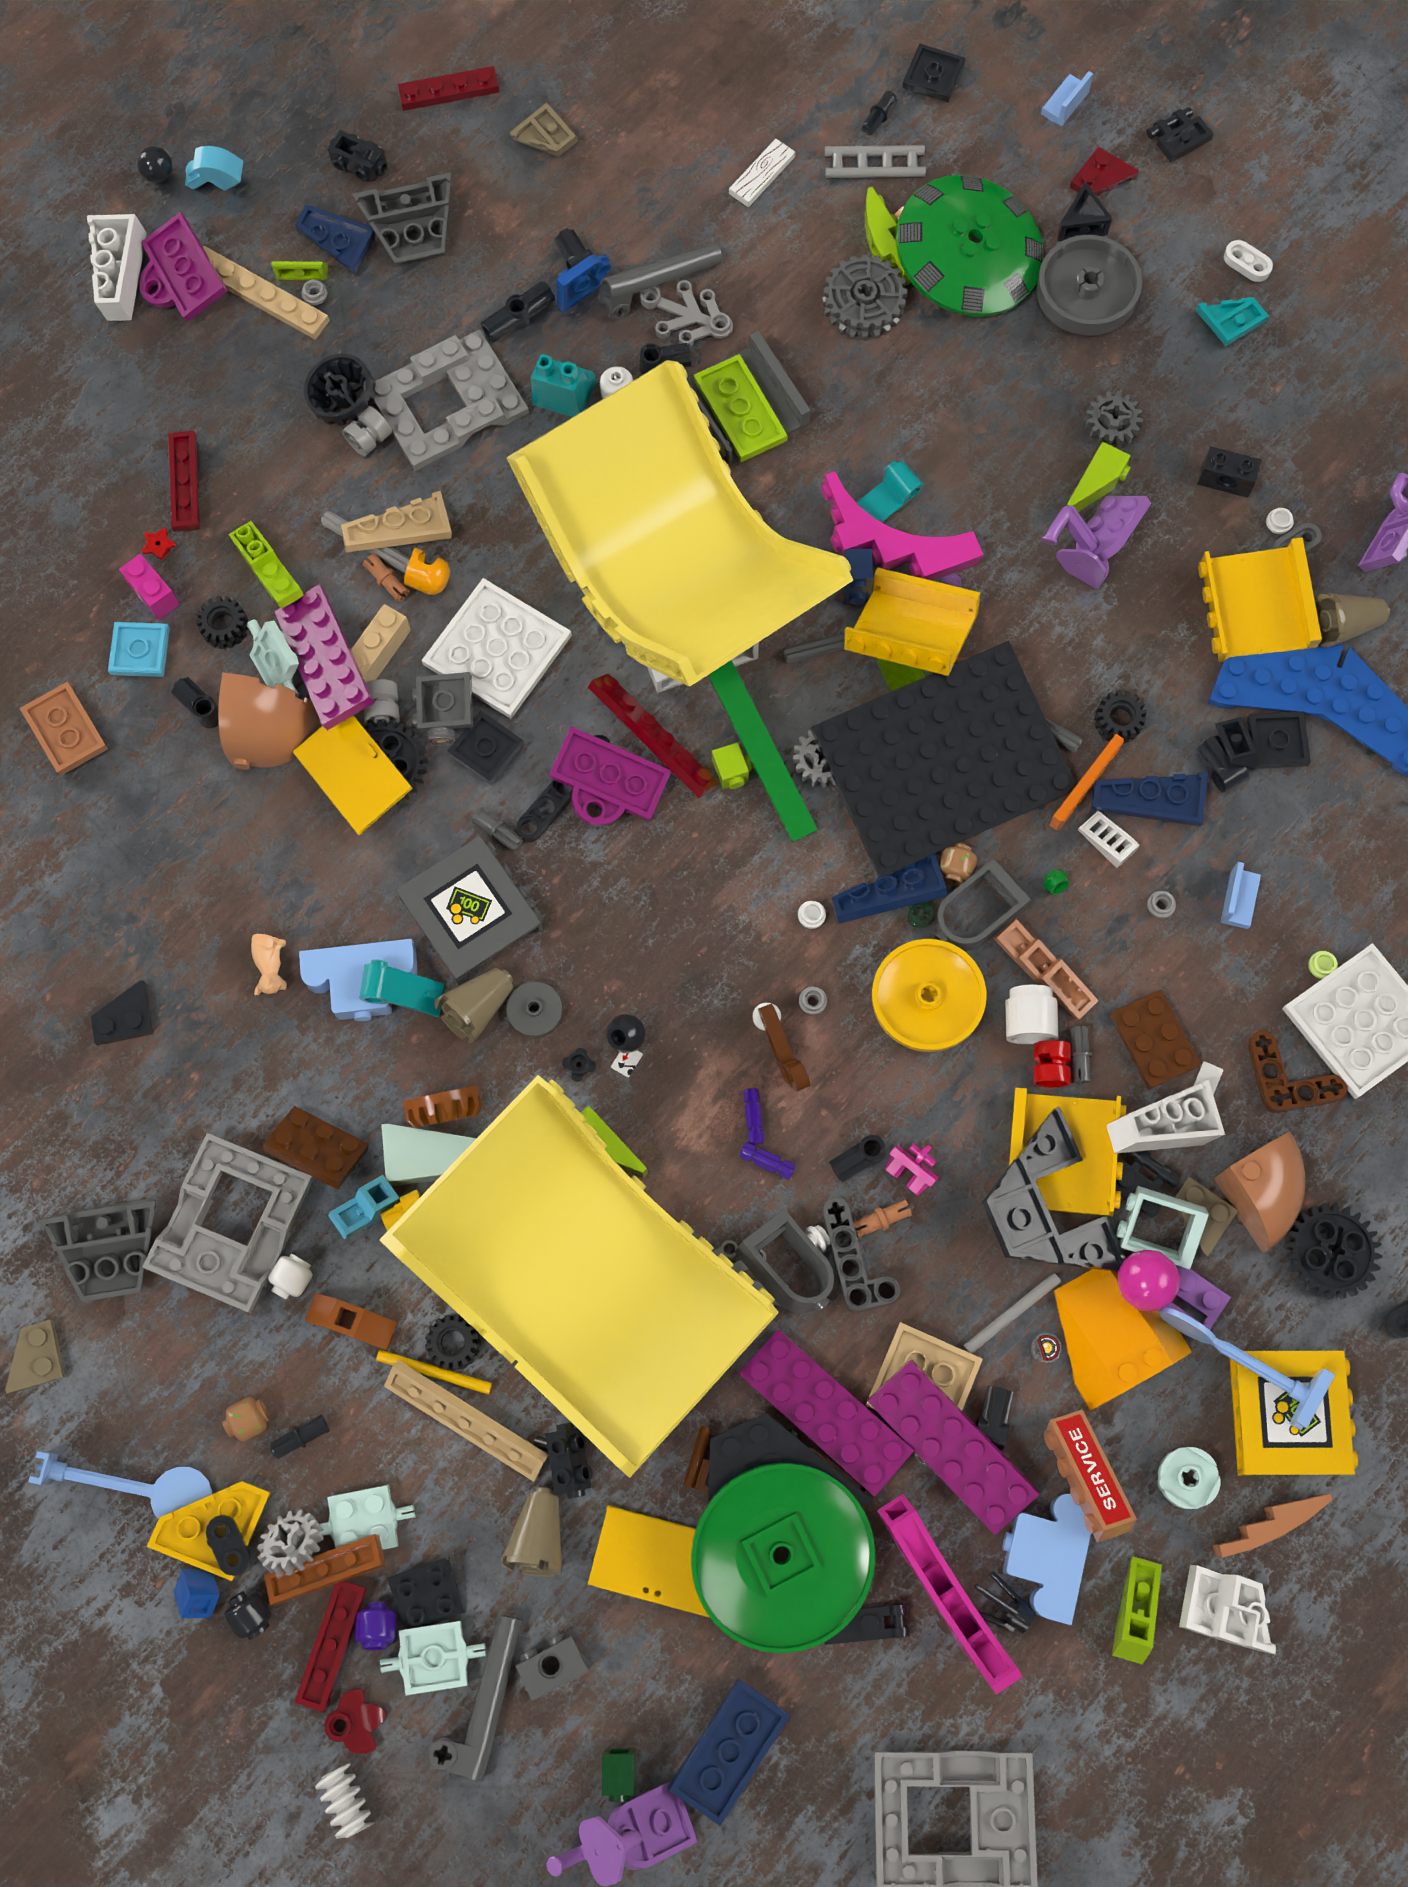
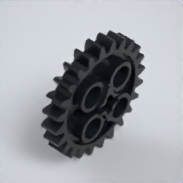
M379 720L378 727L376 728L369 722L367 732L376 743L380 744L382 751L397 769L400 767L407 768L402 775L412 786L413 789L411 791L417 793L418 790L415 783L424 784L423 777L420 774L428 773L424 764L429 763L427 756L424 755L427 751L425 746L421 745L420 737H414L413 729L405 732L403 723L396 729L393 720H390L387 727H384L382 720ZM390 744H398L396 749L386 750ZM408 793L404 796L407 800H409Z
M1326 1203L1319 1206V1212L1313 1206L1308 1209L1309 1216L1304 1212L1299 1214L1298 1217L1301 1223L1295 1221L1292 1226L1295 1232L1289 1231L1285 1235L1292 1242L1283 1245V1248L1291 1250V1254L1284 1257V1260L1293 1261L1294 1263L1288 1271H1297L1299 1273L1295 1282L1305 1280V1291L1315 1287L1316 1297L1321 1296L1326 1291L1327 1300L1333 1299L1336 1293L1338 1298L1342 1300L1346 1298L1347 1292L1353 1297L1358 1295L1357 1288L1361 1291L1366 1290L1368 1286L1365 1281L1372 1282L1376 1279L1370 1271L1376 1272L1381 1269L1374 1261L1383 1258V1255L1375 1253L1374 1250L1382 1245L1379 1242L1372 1241L1377 1231H1367V1227L1371 1222H1359L1360 1212L1350 1216L1349 1206L1340 1212L1338 1203L1333 1204L1330 1211ZM1319 1225L1324 1226L1328 1230V1239H1323L1318 1234ZM1338 1227H1340L1342 1229V1232L1337 1239ZM1347 1236L1356 1241L1357 1247L1355 1251L1349 1249L1346 1245ZM1334 1245L1333 1251L1337 1253V1256L1331 1258L1332 1251L1328 1247ZM1310 1252L1315 1253L1319 1257L1320 1263L1318 1267L1309 1262ZM1329 1263V1265H1328V1270H1327L1328 1275L1325 1276V1275L1323 1274V1271H1324V1268H1325V1267L1327 1266V1264ZM1338 1263L1343 1264L1347 1268L1348 1275L1346 1278L1338 1274Z

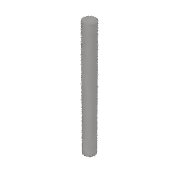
M1052 1273L963 1345L964 1349L968 1353H974L1061 1282L1059 1277Z

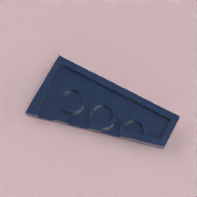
M1199 772L1196 775L1173 774L1170 777L1158 778L1157 776H1146L1145 779L1096 780L1093 786L1091 810L1201 827L1204 818L1208 772Z
M934 853L926 857V859L905 866L902 870L891 875L888 874L883 877L879 875L876 882L869 885L862 883L832 897L838 923L840 924L945 897L948 894Z

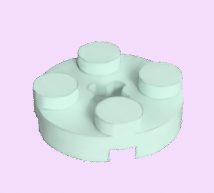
M1195 1447L1177 1448L1168 1453L1161 1461L1158 1469L1157 1484L1159 1489L1170 1503L1183 1509H1198L1210 1504L1219 1492L1221 1481L1214 1459L1205 1451ZM1192 1470L1195 1472L1193 1478L1197 1480L1196 1484L1190 1483L1186 1486L1181 1475L1183 1472L1188 1473Z

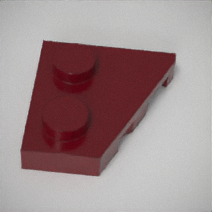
M1098 146L1072 179L1069 188L1079 192L1086 181L1098 197L1105 191L1117 188L1119 183L1127 179L1135 180L1139 170Z

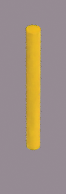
M379 1350L376 1361L393 1366L399 1360L422 1375L489 1395L492 1388V1383L384 1350Z

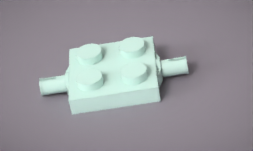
M257 620L249 621L247 627L254 639L250 657L264 682L272 688L275 687L276 683L296 691L295 697H298L299 692H297L292 683V677L299 662L296 654L292 652L286 642L284 633L279 630L275 621L265 622L262 629Z
M389 1485L327 1497L330 1511L329 1522L320 1524L323 1529L320 1531V1534L322 1536L331 1534L335 1548L374 1534L380 1536L382 1550L398 1547L396 1532L398 1521L415 1518V1512L403 1514L404 1512L413 1511L415 1508L414 1505L396 1508L391 1500Z
M462 1621L399 1631L400 1650L398 1657L380 1659V1665L393 1664L381 1667L382 1673L400 1670L404 1679L405 1695L469 1685L467 1675L468 1659L486 1657V1650L474 1652V1650L485 1649L486 1645L483 1643L467 1646L463 1638Z

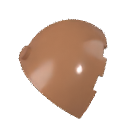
M223 673L218 709L219 734L223 752L230 764L235 768L247 770L250 767H275L295 759L296 756L293 751L319 728L320 719L313 702L309 698H304L303 701L295 697L296 691L277 683L272 688L260 683L259 678Z
M1290 1131L1249 1154L1213 1178L1230 1205L1238 1210V1217L1262 1253L1275 1246L1288 1233L1302 1207L1306 1186L1305 1168L1301 1151Z

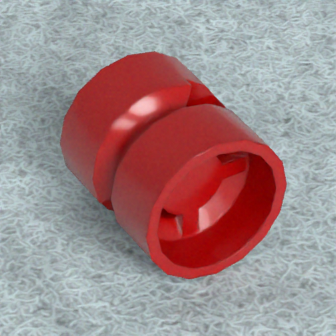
M1055 1040L1034 1043L1033 1060L1037 1063V1066L1033 1068V1084L1045 1088L1070 1086L1071 1068L1067 1066V1063L1071 1061V1044Z

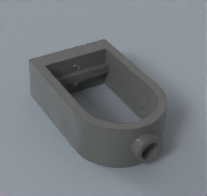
M993 858L942 901L935 919L936 933L934 938L951 943L963 951L974 950L1028 907L1031 899ZM986 879L1012 908L975 937L961 938L954 935L945 925L944 912L982 880Z
M784 1209L742 1241L735 1250L736 1255L784 1309L794 1313H806L815 1309L819 1313L831 1303L827 1296L834 1284L832 1266ZM781 1234L817 1276L819 1282L818 1296L807 1298L791 1291L760 1255L759 1251Z

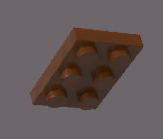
M1162 990L1145 996L1109 1014L1148 1090L1201 1066Z
M294 1106L263 1143L262 1151L338 1190L366 1154L369 1144Z

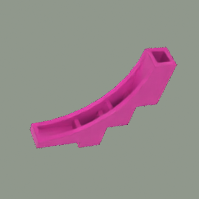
M835 471L825 474L823 485H821L822 495L826 501H830L832 519L835 524H838L834 527L831 543L835 552L839 551L841 556H844L845 549H872V561L874 565L878 564L879 568L889 570L911 562L909 567L912 576L931 581L980 563L983 552L974 531L956 536L926 537L911 535L893 529L876 520L857 505L844 489Z
M901 1494L877 1510L904 1560L918 1577L930 1601L945 1620L959 1647L970 1662L976 1666L997 1695L1023 1676L963 1590L925 1528L918 1513L904 1494Z

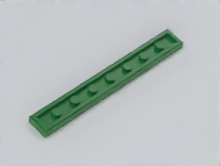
M730 660L707 676L793 843L818 829L732 660Z

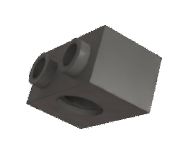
M562 1633L548 1641L550 1648L539 1653L536 1647L520 1656L522 1663L518 1664L516 1668L531 1701L590 1669L574 1635L567 1638L565 1633ZM547 1656H555L559 1660L560 1668L557 1673L550 1674L544 1669L543 1662Z

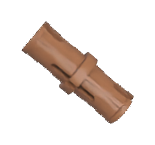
M376 554L369 555L367 558L372 563L365 559L363 566L377 579L376 583L381 588H385L395 598L396 602L404 601L405 598L401 594L408 597L410 594L409 589L396 578L394 570L388 569Z
M902 1199L884 1209L876 1208L874 1209L875 1213L853 1221L855 1229L863 1225L866 1226L856 1231L857 1238L861 1239L863 1236L881 1228L884 1231L889 1228L890 1224L906 1217H911L910 1208L898 1212V1210L908 1206L907 1201Z

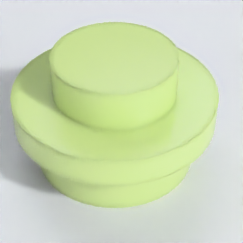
M1319 951L1311 956L1308 966L1310 972L1315 977L1323 979L1338 968V963L1333 954L1327 951Z

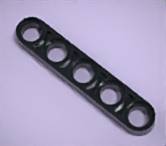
M594 735V737H597L611 744L610 740L606 736ZM553 780L517 822L516 829L523 841L534 842L541 837L571 802L573 788L568 794H560L557 791V786L560 782ZM550 802L555 808L551 814L545 815L539 811L540 805ZM525 823H534L537 826L535 833L531 835L524 834L521 829Z

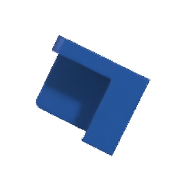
M182 1568L174 1589L180 1617L211 1618L220 1596L214 1574L201 1568Z

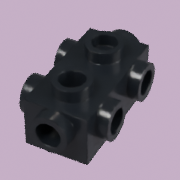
M341 130L330 141L328 152L331 162L336 169L340 171H345V169L351 170L362 181H366L367 178L375 181L378 175L383 176L386 173L388 163L384 149L372 141H364L355 134H348Z
M570 1422L556 1425L557 1431L545 1433L546 1438L537 1436L534 1446L548 1451L555 1495L567 1493L568 1499L586 1496L585 1489L591 1488L592 1470L587 1464L585 1452L587 1439L582 1432Z

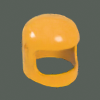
M414 548L405 572L404 584L425 594L437 595L444 590L450 577L448 563L442 558H438L432 565L425 564V551Z

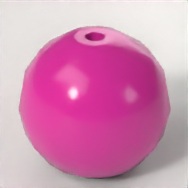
M1142 1250L1132 1253L1123 1261L1118 1271L1117 1284L1121 1296L1131 1306L1140 1311L1153 1312L1163 1309L1174 1301L1180 1288V1276L1176 1265L1167 1256L1155 1250Z

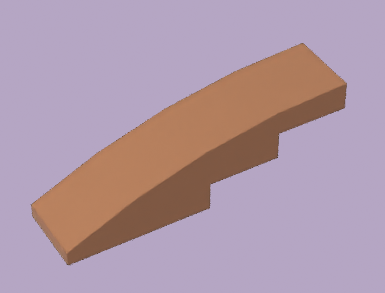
M1013 919L993 938L1038 985L1051 987L1053 989V997L1057 999V1003L1075 1019L1080 1020L1098 1002V999L1062 959L1057 960L1040 939H1034L1017 919Z
M1323 1494L1264 1507L1268 1520L1238 1526L1242 1539L1213 1545L1216 1558H1224L1248 1551L1285 1535L1309 1520L1332 1501L1331 1494Z

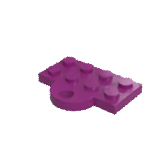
M181 212L141 242L151 262L144 268L139 286L142 296L153 306L169 308L176 305L182 317L189 322L228 292L187 218ZM155 285H159L158 290L151 294L152 288Z
M570 726L548 778L573 788L571 802L576 815L589 825L602 827L617 821L624 811L649 822L671 770ZM590 804H596L601 808L602 813L599 817L593 818L587 814L586 807Z

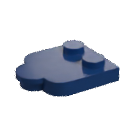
M590 255L570 270L566 269L561 272L557 278V307L563 314L599 288L601 280L611 269L609 258L606 255L599 257Z

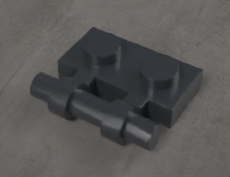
M1190 107L1184 110L1178 109L1172 113L1171 117L1166 120L1160 119L1153 124V127L1147 130V136L1150 139L1156 136L1160 137L1156 145L1170 163L1212 140L1214 133L1200 116L1190 120V117L1193 116V111Z
M1147 1150L1126 1152L1135 1161L1131 1166L1122 1159L1119 1161L1123 1162L1122 1180H1116L1115 1191H1121V1197L1126 1201L1130 1193L1135 1194L1137 1186L1169 1196L1170 1194L1163 1190L1161 1185L1165 1181L1175 1188L1181 1178L1172 1173L1173 1169L1165 1164L1163 1166L1150 1157L1151 1153ZM1142 1166H1145L1157 1175L1153 1181L1139 1172ZM1143 1199L1140 1211L1152 1219L1162 1205Z

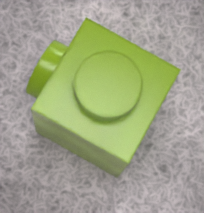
M738 742L712 751V762L722 789L729 787L730 789H737L749 781V771L752 770L748 755H742Z

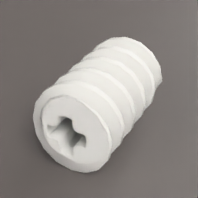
M350 1763L323 1776L315 1786L317 1790H327L320 1798L321 1802H332L325 1810L326 1814H337L330 1822L331 1826L341 1825L342 1827L335 1834L336 1839L348 1838L375 1824L374 1822L364 1823V1820L371 1813L370 1810H359L366 1801L365 1798H354L361 1788L359 1785L349 1786L356 1777L354 1773L344 1774L351 1765Z

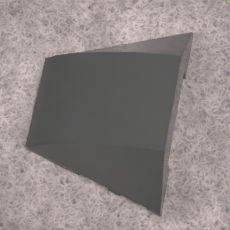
M451 172L427 177V181L380 192L376 188L352 194L395 265L445 254Z
M156 1200L129 1201L80 1209L38 1220L41 1227L46 1230L52 1242V1248L54 1251H57L65 1266V1272L81 1302L142 1291L145 1268L142 1266L148 1255Z

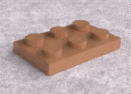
M68 681L20 708L60 776L108 749Z

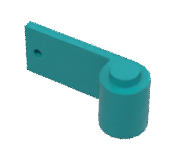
M893 461L884 470L886 475L883 482L856 502L869 515L882 523L912 500L924 487V483L904 461Z
M371 960L370 964L364 965L359 999L372 1004L392 1003L439 1017L441 1007L436 1010L434 1001L443 994L444 984L389 967L388 963L383 960Z

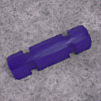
M749 1088L743 1092L744 1103H747L745 1105L747 1129L750 1130L748 1132V1140L750 1144L759 1145L764 1143V1132L761 1130L763 1128L761 1106L758 1103L760 1101L759 1090Z
M748 1142L743 1145L740 1151L741 1159L748 1162L753 1160L754 1165L772 1173L777 1171L779 1172L778 1176L785 1179H790L795 1170L794 1163L787 1160L784 1162L780 1161L781 1157L761 1148L756 1150V1146Z

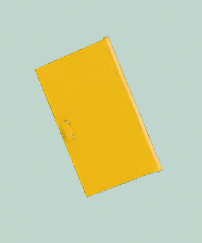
M354 715L328 731L323 726L320 727L293 751L294 755L358 835H361L413 789Z
M607 1505V1512L587 1585L709 1617L699 1600L691 1572V1547L696 1528Z

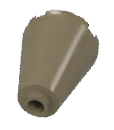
M1323 593L1314 599L1315 601L1317 600L1315 605L1322 637L1321 641L1323 642L1320 644L1322 647H1335L1385 624L1390 615L1388 604L1381 598Z
M493 968L440 995L434 1001L435 1008L438 1010L441 1007L444 1012L441 1019L455 1035L462 1040L468 1037V1043H472L479 1037L513 990V978L505 969Z
M539 1487L536 1488L535 1492L528 1494L502 1555L500 1565L503 1568L514 1571L515 1565L523 1570L522 1574L538 1577H555V1573L558 1576L561 1575L559 1498L553 1495V1490Z

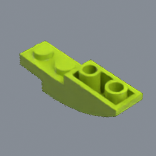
M870 187L867 190L865 207V231L873 258L879 256L881 262L890 261L892 269L898 268L900 270L899 278H905L906 286L911 281L906 275L897 253L895 237L897 220L886 209L883 197L880 194L877 195L873 187Z
M252 521L229 534L256 577L281 609L304 596L301 588L277 558L274 550Z

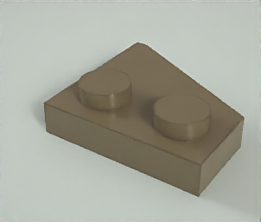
M548 103L544 104L510 131L513 140L557 157L561 156L578 142L576 135Z
M1188 1177L1174 1197L1206 1207L1209 1215L1198 1244L1201 1255L1206 1258L1238 1210L1191 1177ZM1176 1210L1182 1216L1186 1227L1191 1214Z
M46 1320L21 1328L5 1389L6 1394H14L66 1378L53 1320Z

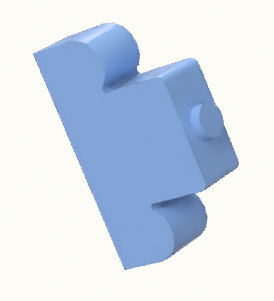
M412 939L299 951L302 980L314 993L321 994L330 989L331 1010L339 1020L354 1018L355 1021H368L372 1019L371 1016L392 1013V1003L372 1004L359 999L364 965L370 964L371 960L386 961L389 967L417 975L418 970L416 946Z
M1061 1494L1056 1496L1049 1506V1512L1053 1521L1025 1513H1019L1014 1518L1011 1533L1006 1532L1003 1540L1002 1550L1007 1551L1003 1572L1004 1574L1039 1584V1587L1032 1591L1029 1600L1030 1607L1036 1615L1072 1625L1091 1534L1086 1529L1084 1514L1080 1505L1074 1503L1071 1494Z

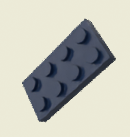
M737 1678L667 1788L721 1826L787 1722L790 1714Z

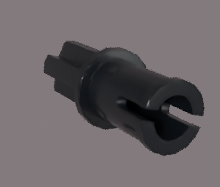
M886 91L880 101L871 107L870 115L862 126V131L866 132L867 135H873L879 125L888 119L889 112L898 102V98L895 99L897 96L893 92Z
M321 1414L300 1427L294 1426L293 1431L269 1444L272 1455L279 1459L301 1446L306 1448L308 1442L330 1431L328 1424Z

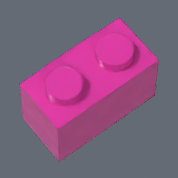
M141 554L119 569L128 585L158 620L180 605L172 590Z

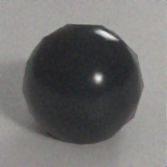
M150 146L145 148L137 159L138 171L149 182L160 183L169 178L173 169L171 157L160 147Z
M621 1014L616 1016L607 1026L606 1037L610 1046L615 1051L632 1053L637 1051L645 1041L646 1031L644 1025L636 1016Z

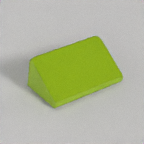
M272 261L271 264L277 280H327L328 264L325 262Z

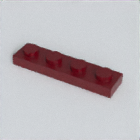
M494 66L397 84L403 111L500 93Z
M195 431L168 433L171 527L174 532L200 529L197 436Z
M342 1581L334 1585L294 1703L320 1712H326L356 1623V1616L360 1611L367 1591L366 1587L348 1581Z

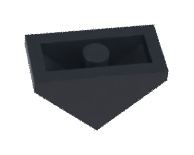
M1086 181L1060 223L1057 235L1058 241H1064L1080 235H1108L1112 217Z

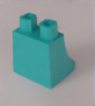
M541 354L531 376L533 405L574 417L586 409L596 385L595 374L590 370L577 367L574 363L552 360L551 356Z

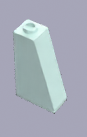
M381 1124L386 1180L391 1186L436 1181L477 1138L392 1124Z

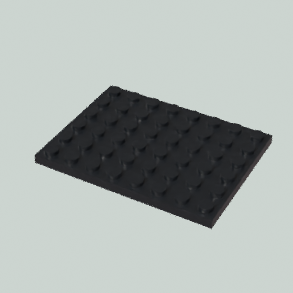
M1009 640L954 664L949 676L933 673L810 728L873 867L880 877L898 871L947 847L965 841L1071 793L1077 786Z

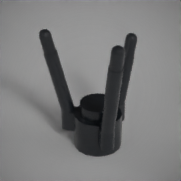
M991 1572L990 1576L1015 1602L1011 1601L1008 1604L981 1585H974L975 1590L1005 1610L1003 1618L1006 1621L978 1611L983 1620L1001 1626L1011 1633L1015 1629L1022 1634L1027 1631L1034 1619L1035 1612L1029 1609V1603L1019 1597L995 1572Z

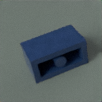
M845 549L844 557L851 566L850 574L853 581L842 588L843 603L861 605L868 602L871 596L873 583L872 549Z

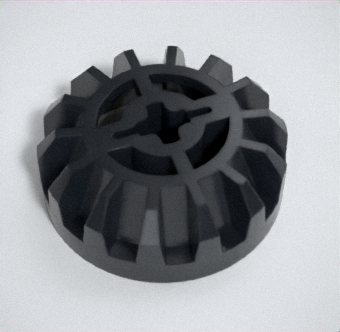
M335 354L324 358L311 369L304 384V398L318 419H322L328 425L335 424L336 422L339 426L347 424L348 418L352 421H357L358 417L356 414L360 410L364 411L369 407L367 402L374 401L376 382L369 369L359 358L350 354ZM349 382L356 383L357 385L352 387ZM361 389L362 394L360 398L357 400L356 392ZM330 397L335 402L332 406H330ZM338 407L346 409L340 412L335 411Z

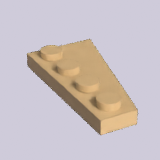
M441 491L432 493V497L421 500V498L412 500L410 505L398 509L396 506L388 508L384 514L378 516L371 514L341 525L346 553L450 539L452 533Z

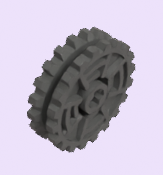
M863 254L862 258L857 259L854 255L850 256V261L848 262L841 260L838 265L839 268L833 267L830 270L831 277H826L825 280L826 287L824 288L823 306H826V308L824 309L825 317H831L829 323L831 326L837 325L839 333L847 332L849 333V338L852 339L856 336H860L861 340H867L868 336H873L874 339H877L882 332L886 335L890 333L891 326L897 327L899 324L898 317H903L904 315L903 308L906 304L907 289L903 288L906 284L905 278H899L900 270L898 268L892 269L890 261L881 262L879 256L871 259L868 254Z

